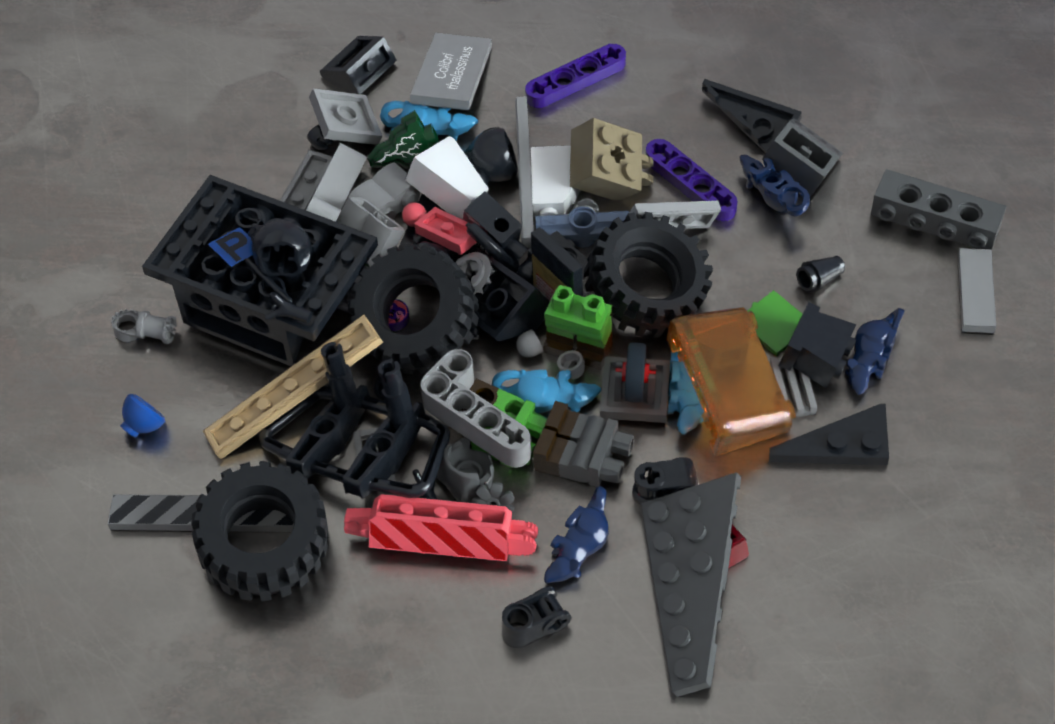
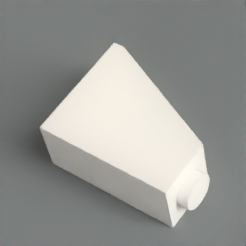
M451 136L415 156L405 181L447 213L462 220L464 210L484 191L488 192L489 190L455 139Z
M571 146L531 147L533 223H535V216L569 214L581 191L570 187Z

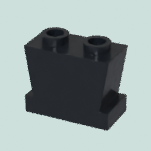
M808 302L778 366L789 371L793 367L827 388L832 377L839 379L847 361L841 358L843 355L849 356L856 342V339L851 337L856 324L819 312L821 307Z

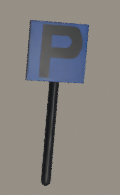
M240 227L208 244V247L228 267L232 269L245 262L281 298L290 303L293 302L292 298L268 275L261 272L258 266L251 260L253 258L252 240Z

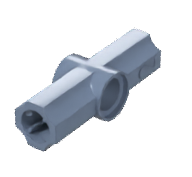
M580 206L573 209L569 214L535 216L536 229L540 227L549 235L558 231L565 239L569 238L577 247L585 248L594 244L605 227L609 228L614 219L619 217L623 222L629 211L595 213L589 207Z

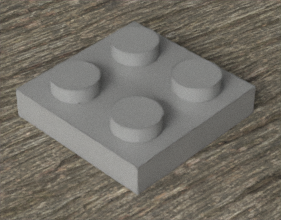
M313 88L309 99L324 139L375 145L380 142L383 136L366 95Z

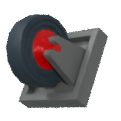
M629 343L627 358L605 356L600 417L604 419L666 423L670 360L646 359L647 347L643 343Z

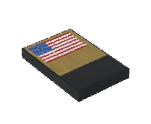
M539 227L531 232L533 286L550 301L559 285L570 287L574 294L583 296L582 265L542 228Z

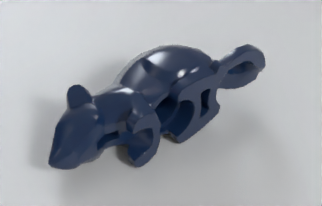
M748 155L739 156L743 174L747 178V189H751L753 186L757 188L764 201L772 209L778 212H787L795 217L802 215L808 209L810 204L808 191L800 186L799 182H795L787 171L781 170L779 173L776 172L773 161L770 158L763 160L764 167L760 161ZM799 192L803 197V201L800 205L796 206Z
M897 308L886 318L866 322L857 330L855 335L856 342L854 344L855 354L853 359L847 360L848 369L845 370V374L849 377L850 384L857 395H861L866 391L869 376L872 373L876 375L877 379L881 380L886 361L889 360L895 343L900 321L905 313L904 309Z
M598 486L595 489L591 501L586 508L579 505L565 522V527L569 528L566 536L557 535L552 540L550 546L554 550L551 554L558 556V558L547 568L544 575L545 583L560 582L571 577L579 578L581 576L579 569L585 559L601 549L606 543L609 535V525L604 514L606 490L603 487Z

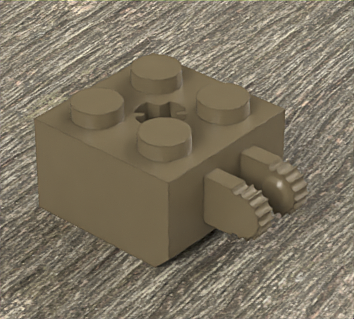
M592 118L571 129L570 187L611 200H623L641 192L642 186L653 184V176L642 172V169L653 167L652 157L642 154V134L596 118Z

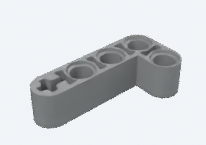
M340 143L306 211L336 222L367 156Z
M463 349L450 350L421 380L420 386L424 408L505 465L514 468L524 466L531 458L529 430L470 390L474 383L472 357Z

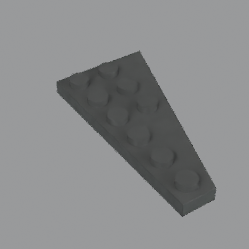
M737 472L641 503L671 688L677 697L710 688L712 685L717 644L715 643L717 624L721 623L722 592H725L733 541L730 538L732 521L736 519L738 507L735 504L737 489H740L742 479Z

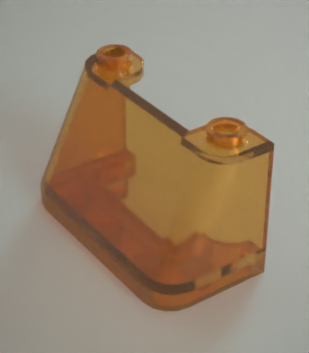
M744 307L691 314L672 319L667 334V341L672 353L678 352L679 362L683 361L706 416L704 423L706 428H710L714 438L709 440V444L715 457L789 432L792 427V419L796 418L794 407L789 399H784L755 331L758 329L756 318L752 311L747 312Z

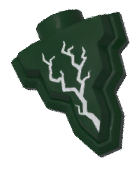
M414 110L401 117V124L391 129L389 139L378 143L368 154L367 159L371 167L383 168L395 162L397 165L399 164L406 169H410L415 156L440 141L432 123L424 126Z

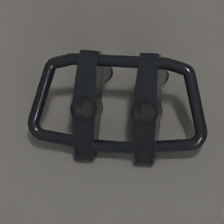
M336 342L325 344L321 349V355L327 369L325 374L329 387H321L264 428L259 434L261 446L265 450L285 459L286 465L290 466L291 474L299 471L307 479L314 474H318L342 482L346 494L350 493L361 497V499L374 491L406 498H417L428 493L434 484L443 459L444 450L450 440L449 428L432 416L427 415L422 403L416 402L412 407L406 383L403 382L398 361H395L393 364V359L381 362L378 366V373L383 384L382 394L384 401L370 397L365 385L361 384L356 389L351 369L346 364L341 344L338 343L337 345ZM320 399L331 400L311 420L309 427L294 448L273 439L275 434ZM365 409L388 416L378 429L367 438L364 447L348 470L328 464L335 456L344 451L345 444L353 434ZM421 427L437 435L422 477L418 483L407 484L387 480L400 469L401 463L409 452Z

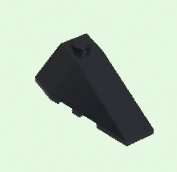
M475 245L462 255L450 250L454 262L472 252L483 253L492 261L491 266L495 272L489 276L491 284L484 285L483 294H475L479 304V309L474 311L479 317L478 327L498 342L520 336L530 329L533 331L537 330L545 320L544 313L550 300L536 287Z

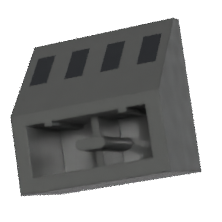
M793 118L773 141L762 160L770 158L773 161L775 170L778 172L781 170L787 171L795 182H799V185L812 195L843 153Z

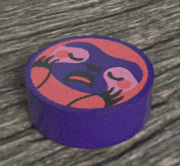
M395 299L390 308L388 320L391 331L401 330L409 322L408 306L399 299Z

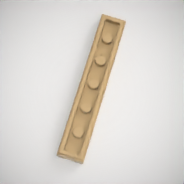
M362 315L204 429L203 433L215 454L220 459H223L327 384L328 381L325 374L327 369L321 355V349L325 344L330 342H336L337 345L338 343L341 344L346 364L350 367L384 343L367 317Z

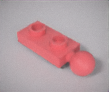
M412 202L407 204L402 211L403 221L408 226L415 227L416 234L460 255L477 243L466 231L467 227L465 225L468 223L467 221L437 207H434L427 213L423 205Z

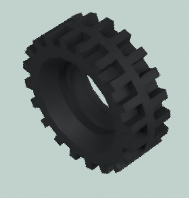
M634 212L628 213L623 222L618 217L612 221L609 228L605 227L587 258L588 263L584 269V276L589 277L585 284L586 292L594 291L595 295L603 297L604 303L612 305L610 316L620 322L618 329L625 331L627 326L635 328V336L640 337L646 331H652L653 338H659L665 329L672 335L674 333V324L683 323L693 318L712 287L713 281L708 279L713 272L712 265L704 264L709 254L706 249L698 250L696 245L700 239L696 235L689 238L683 233L686 226L681 223L677 228L670 225V217L665 215L662 216L660 221L653 219L652 212H645L641 219H637ZM630 257L645 258L655 262L665 270L672 281V293L663 299H652L637 294L626 285L620 275V263Z

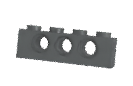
M886 169L874 195L871 215L885 221L910 227L914 230L933 234L946 240L965 244L974 249H989L992 251L1007 206Z

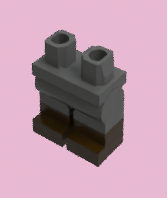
M555 401L545 423V428H543L533 451L535 471L579 482H589V485L594 487L600 486L602 480L619 483L623 475L624 461L611 457L613 453L629 457L634 447V435L618 430L617 420L608 418L607 421L599 416H587L568 410V404Z

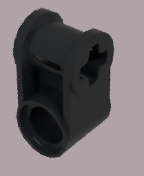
M679 457L672 460L646 462L639 465L634 473L635 483L632 488V495L634 500L641 504L699 485L693 460L687 457ZM646 471H648V477H645Z
M544 587L534 594L505 607L502 612V638L506 644L512 647H523L548 634L562 630L570 623L572 617L569 611L563 610L556 598L557 592L554 587ZM515 622L523 623L524 626L517 628L511 626V624Z

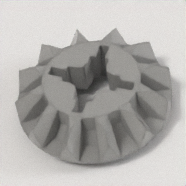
M468 253L459 258L456 263L467 278H471V283L475 289L473 294H483L484 285L491 284L489 276L495 272L491 266L492 261L483 253Z

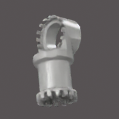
M121 309L111 319L115 337L123 342L151 337L161 339L163 343L169 344L173 341V336H175V333L172 331H176V329L173 327L177 325L176 317L174 316L167 318L154 316L145 310L139 312L132 309L130 311L128 309H125V311ZM125 321L135 323V326L127 331L118 328Z

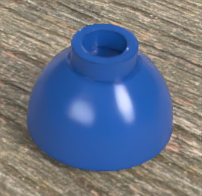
M136 394L127 395L122 406L124 422L120 427L128 434L136 438L140 433L156 431L165 423V417L148 402Z

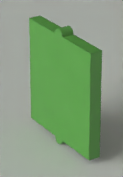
M773 290L758 303L753 302L752 307L743 313L739 319L745 331L771 353L778 356L787 348L802 313Z

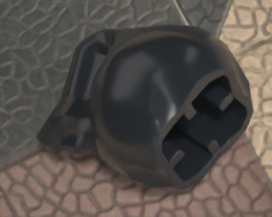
M493 127L483 131L464 151V154L486 185H488L489 181L498 183L509 181L518 172L515 152L504 128Z
M285 218L268 222L265 225H253L249 229L248 236L252 240L253 257L261 272L268 276H296L305 271L310 262L312 246L308 234L296 220Z

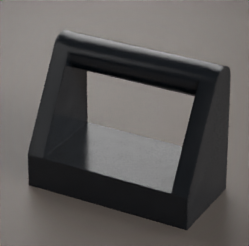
M357 36L320 70V75L348 93L362 94L397 59L384 37ZM361 49V51L353 59H351L343 68H341L350 58H352Z

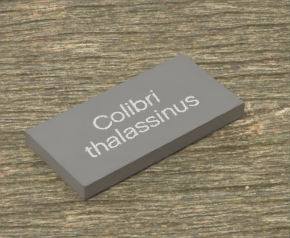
M435 33L411 91L410 103L469 110L492 48V39Z

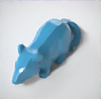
M409 101L387 102L383 105L380 113L383 124L393 128L401 124V117L415 110L424 126L432 123L437 135H448L455 139V141L459 135L468 132L478 123V119L472 115L460 113L452 115L448 113L451 108L439 107L435 109L426 105L412 104ZM393 109H403L402 112L394 118L390 117V115L388 114Z
M679 341L674 343L671 349L668 396L670 397L667 414H673L675 411L679 412L678 431L681 434H686L693 430L698 423L704 421L702 414L706 412L707 408L705 404H702V400L708 390L709 377L706 370L700 364L692 361L689 347Z
M507 370L497 373L492 379L493 386L511 393L524 401L529 400L535 403L536 413L550 411L555 401L568 404L571 411L579 412L581 407L590 403L602 391L596 384L570 383L568 380L571 378V371L569 370L559 371L556 378L549 377L547 370ZM519 379L518 383L512 386H502V383L506 380Z

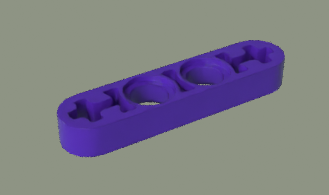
M608 44L529 81L525 86L527 104L534 108L546 107L620 72L626 65L625 49L618 44ZM587 66L596 69L592 73H584L581 71L582 68ZM561 78H567L571 82L566 85H560L556 81Z
M654 139L647 144L645 155L652 157L653 167L651 168L692 201H718L721 205V211L715 218L716 220L729 221L734 218L738 203L734 193L670 142L664 139ZM676 167H683L688 172L684 175H677L672 170ZM704 184L710 189L706 192H698L694 189V186Z

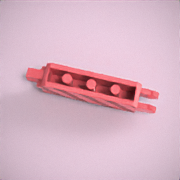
M381 494L374 499L372 508H347L344 518L345 533L369 538V548L477 558L490 561H507L508 555L529 556L533 554L536 550L535 538H537L539 531L533 522L512 520V512L506 506L426 498H406Z

